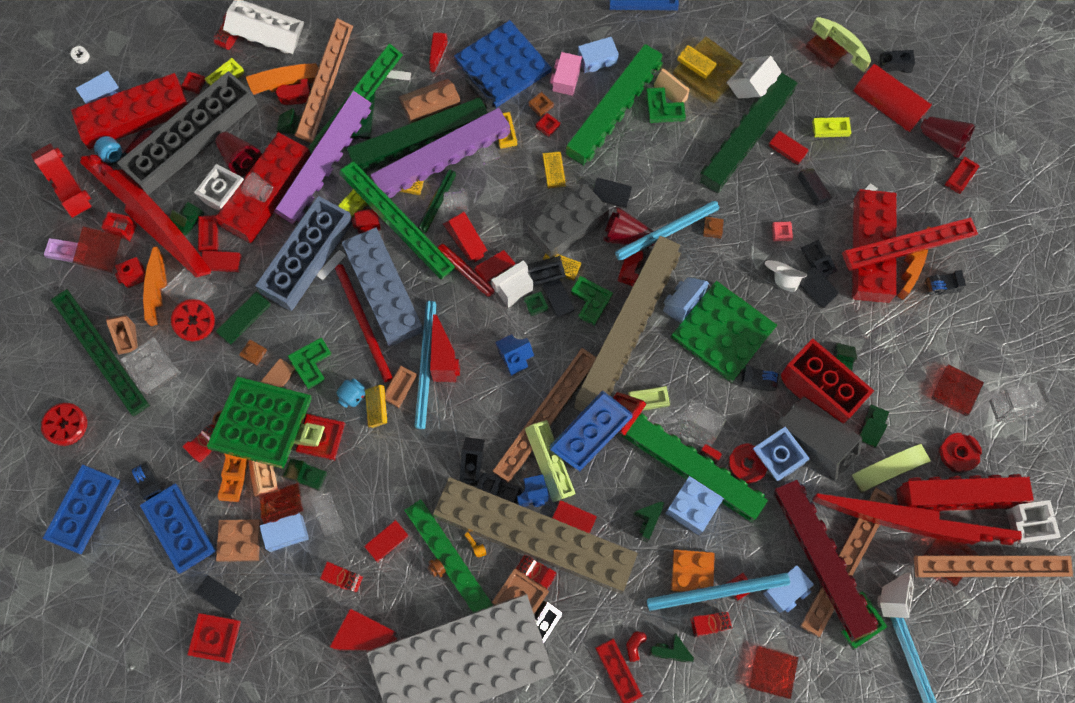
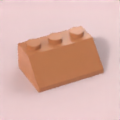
M448 79L399 96L410 124L460 105V97L455 86Z

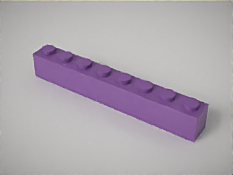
M355 91L351 93L274 210V213L291 224L302 219L305 214L302 210L305 206L309 207L314 200L313 193L315 190L319 192L324 185L322 179L324 176L329 177L334 168L331 167L333 162L338 163L343 155L341 150L343 147L347 148L353 140L350 136L353 132L357 133L362 126L359 122L362 118L366 119L370 114L371 110L368 108L372 104Z
M497 108L371 174V178L389 198H392L402 188L404 190L409 189L414 182L418 180L424 181L429 175L435 172L439 173L446 166L456 164L463 157L471 156L482 147L486 148L494 141L507 137L510 133V125L501 110Z

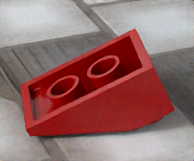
M433 315L430 364L433 382H456L457 376H460L459 358H456L455 351L438 316Z

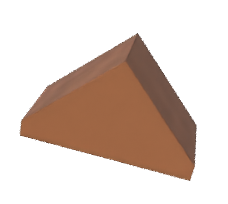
M124 315L106 319L118 355L138 351L135 324L128 316Z

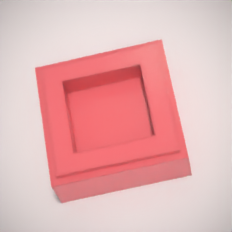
M791 222L772 223L773 241H792Z

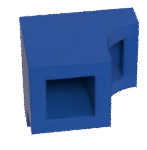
M511 334L495 342L499 355L511 375L527 368L526 360L534 356L531 344L527 338L516 339Z
M538 475L524 478L525 490L521 495L517 496L518 505L522 507L530 505L540 507L545 505V502H548L549 495L544 476Z

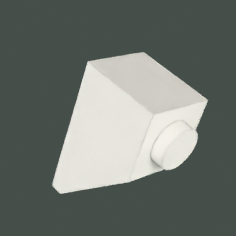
M905 573L883 586L882 593L878 595L877 599L878 608H881L883 617L909 618L914 589L911 573Z

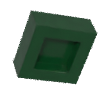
M541 291L524 297L530 317L548 310Z

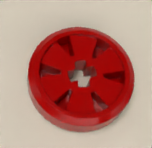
M189 299L175 307L171 315V326L180 338L190 342L201 341L207 338L213 331L215 315L212 309L203 301ZM190 316L198 317L196 319V321L198 322L196 325H194L193 323L189 325Z
M59 403L52 406L44 414L41 421L43 436L57 446H69L76 443L82 438L87 429V417L84 411L72 403ZM63 421L68 422V425H65V428H62L60 426L61 424H63Z

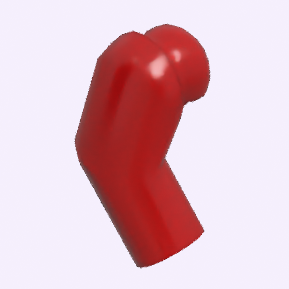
M634 632L626 643L630 662L640 660L638 648L647 639L644 632Z

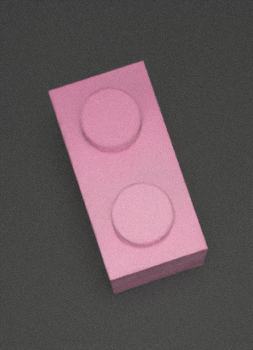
M561 52L560 59L557 58L554 69H557L556 73H552L550 84H553L554 92L573 96L581 69L582 56Z

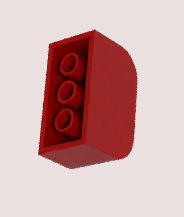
M813 338L789 362L781 373L783 383L799 399L806 397L843 424L874 392L869 385Z

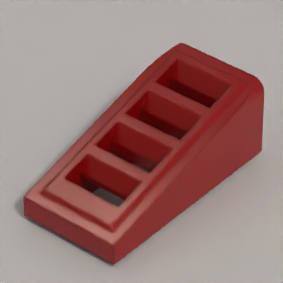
M434 32L432 35L429 60L431 72L435 73L447 46L446 33Z

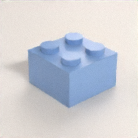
M689 476L665 514L697 535H700L724 498Z

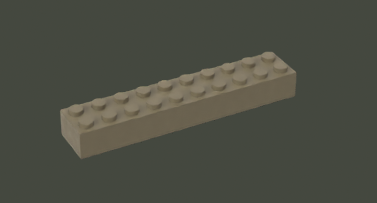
M659 236L576 396L574 409L582 412L602 390L611 396L616 383L615 380L618 381L623 372V364L627 365L630 354L635 349L639 336L647 325L648 318L653 314L655 305L660 300L663 289L667 286L671 273L679 262L681 252H679L680 244Z
M450 477L433 513L434 518L527 555L621 595L624 592L638 554Z

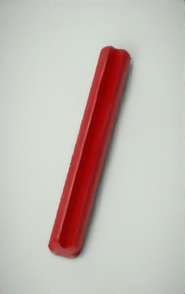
M445 244L438 246V249L455 266V269L482 293L490 297L495 292L489 283H485L470 266Z

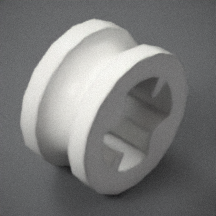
M76 46L71 50V57L75 62L82 64L89 60V53L84 47Z

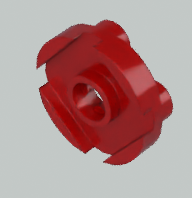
M954 433L944 439L939 447V453L943 463L952 472L958 473L968 472L977 467L980 463L982 449L974 437L962 433ZM957 448L965 451L964 457L957 454Z
M745 443L733 450L728 459V466L734 478L742 479L750 484L761 480L767 472V467L753 450L756 446ZM745 459L753 461L752 468L745 467Z

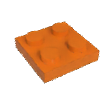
M673 550L671 592H685L714 586V553Z

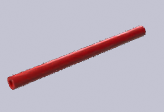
M343 264L337 265L335 271L383 381L389 382L393 377Z

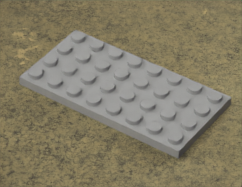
M527 594L367 651L383 703H479L554 675Z

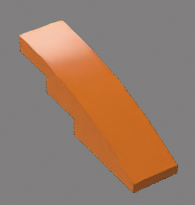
M316 63L285 66L247 76L246 79L253 95L269 89L272 93L283 84L289 86L301 84V79H308L309 84L313 83L318 66Z
M928 249L909 254L903 260L910 265L901 276V279L906 284L897 296L902 300L907 297L918 280L926 261Z
M157 246L152 249L144 280V318L150 326L158 325L156 307L163 306L160 289L168 287L163 254Z
M224 453L226 458L217 497L219 501L239 502L248 460Z

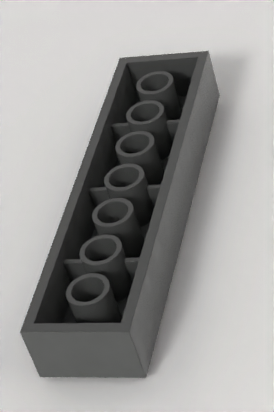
M229 71L226 72L118 161L117 164L150 195L213 142L220 133L226 131L257 105L253 93Z

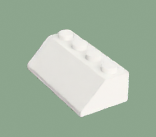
M234 0L227 10L223 30L228 31L231 35L245 37L249 41L263 43L266 47L280 49L283 53L293 54L304 22L243 0Z

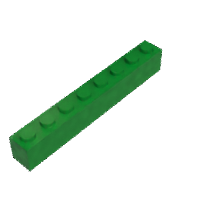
M644 44L566 146L567 156L583 166L587 161L592 160L595 155L594 151L602 147L605 141L604 138L607 134L610 135L613 132L616 122H620L623 119L626 109L632 107L635 97H639L642 94L645 84H649L654 72H658L662 67V53Z
M640 413L625 435L619 434L687 480L690 476L723 497L724 499L721 502L723 505L750 523L757 519L768 501L764 498L765 495L762 492L752 490L744 480L734 478L723 467H717L712 459L706 456L702 457L694 447L684 445L673 434H667L662 426L656 423L652 424L642 413Z

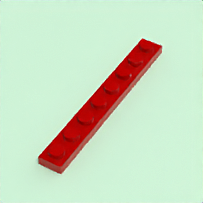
M970 217L844 251L842 255L850 271L972 238L978 235V232Z

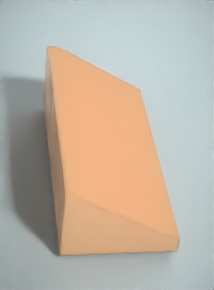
M665 69L661 70L654 83V88H665V96L673 103L685 102L688 99L690 89Z
M248 460L254 496L277 492L278 487L274 466Z

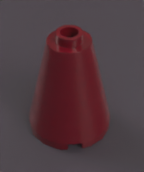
M930 116L928 119L925 118L920 128L925 136L954 157L959 158L966 148V143L970 141L975 126L968 122Z
M222 132L216 138V145L229 171L239 176L247 175L262 155L257 147L229 132Z
M616 207V213L612 212L605 231L608 234L607 237L603 236V241L627 246L654 231L623 209Z

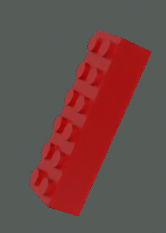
M172 73L71 109L80 138L90 150L94 148L96 141L101 137L109 136L117 140L137 133L141 129H148L167 122L188 105V101L176 74Z
M278 132L215 217L220 227L252 244L311 156L309 148Z
M859 189L854 197L853 248L896 237L897 193ZM896 258L852 270V300L890 303L896 296Z
M1012 474L1005 478H1002L1001 475H990L988 478L974 475L969 476L968 479H961V476H952L948 478L949 480H941V477L921 480V478L916 477L908 479V482L902 483V486L896 489L898 505L934 511L1010 509L1018 504L1034 501L1030 477H1021V474Z

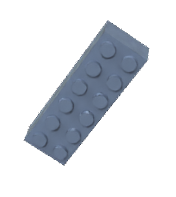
M318 196L255 285L259 293L292 312L351 226L352 218L350 213Z
M377 228L343 241L342 245L388 347L423 333V326Z

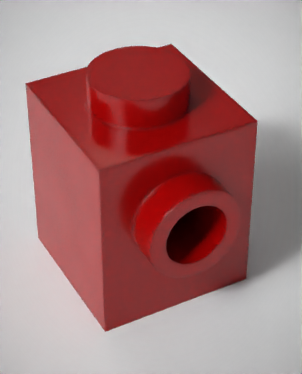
M137 257L115 265L117 270L115 276L120 284L123 283L127 288L144 282L146 271Z

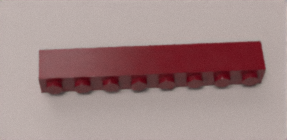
M794 480L776 488L774 496L851 642H854L874 633L878 629L876 626L878 622L875 616L868 612L866 599L862 594L859 595L854 577L848 575L845 569L847 565L843 557L838 556L834 540L827 536L825 532L827 528L823 520L818 519L814 503L809 502L807 499L806 488L803 484H799L798 480Z

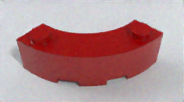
M50 143L31 154L34 162L46 179L53 181L51 185L56 195L72 218L92 207L89 202L91 199L90 195L86 190L81 189L62 160L64 155L58 147L54 148Z

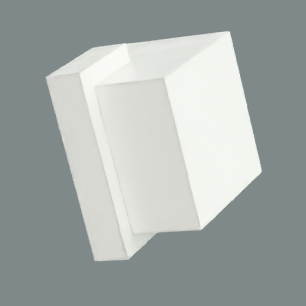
M524 260L515 264L496 278L491 279L492 288L498 293L508 308L533 293V280L528 275V266Z
M1050 500L1018 504L1006 510L1010 529L1022 531L1021 540L1016 541L1018 544L1061 537Z

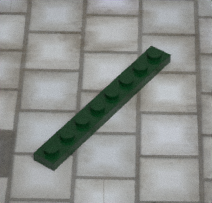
M66 289L52 298L51 301L130 414L134 417L149 407L150 404L71 292Z

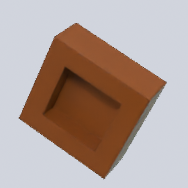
M541 92L529 101V107L541 117L554 107V103Z
M705 217L703 236L721 239L724 219Z
M249 340L239 356L257 366L267 352V349Z

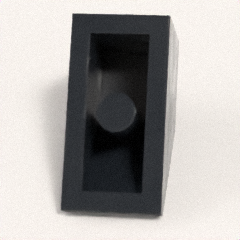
M465 437L461 456L460 482L471 485L478 484L484 456V439Z

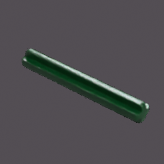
M451 169L446 171L418 225V229L422 233H427L456 177V172Z

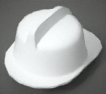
M773 260L765 261L766 267L774 271L775 283L783 290L795 292L801 279L807 276L805 272L796 270L784 263Z

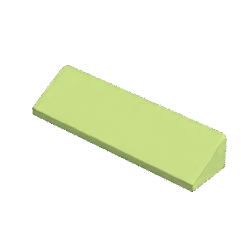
M545 420L526 427V434L541 473L544 476L552 501L556 502L576 494L562 458L550 450V445L555 439L548 421Z

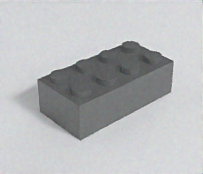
M585 184L528 224V235L549 258H552L558 254L560 255L609 219V208Z

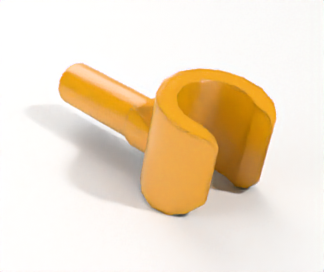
M469 532L465 533L464 535L471 544L475 556H485L486 550L484 545L480 544L477 546Z

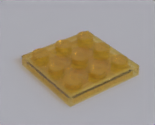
M705 36L694 49L715 62V69L705 79L680 63L673 70V75L715 104L730 87L727 83L728 80L741 67L743 62Z

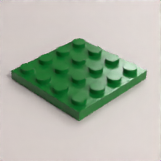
M716 280L674 331L671 338L732 383L774 331L777 324Z
M237 376L207 447L213 451L284 469L312 397L308 394Z

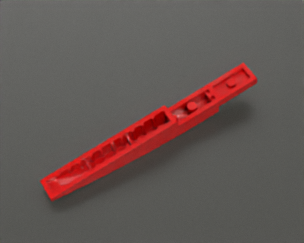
M93 154L81 157L80 163L126 205L124 211L195 277L211 274V269L178 227L122 169L113 170L98 155Z
M818 493L812 497V501L869 522L946 541L973 545L980 541L993 542V540H997L1003 545H1013L1014 542L1021 540L1022 531L939 519L940 511Z

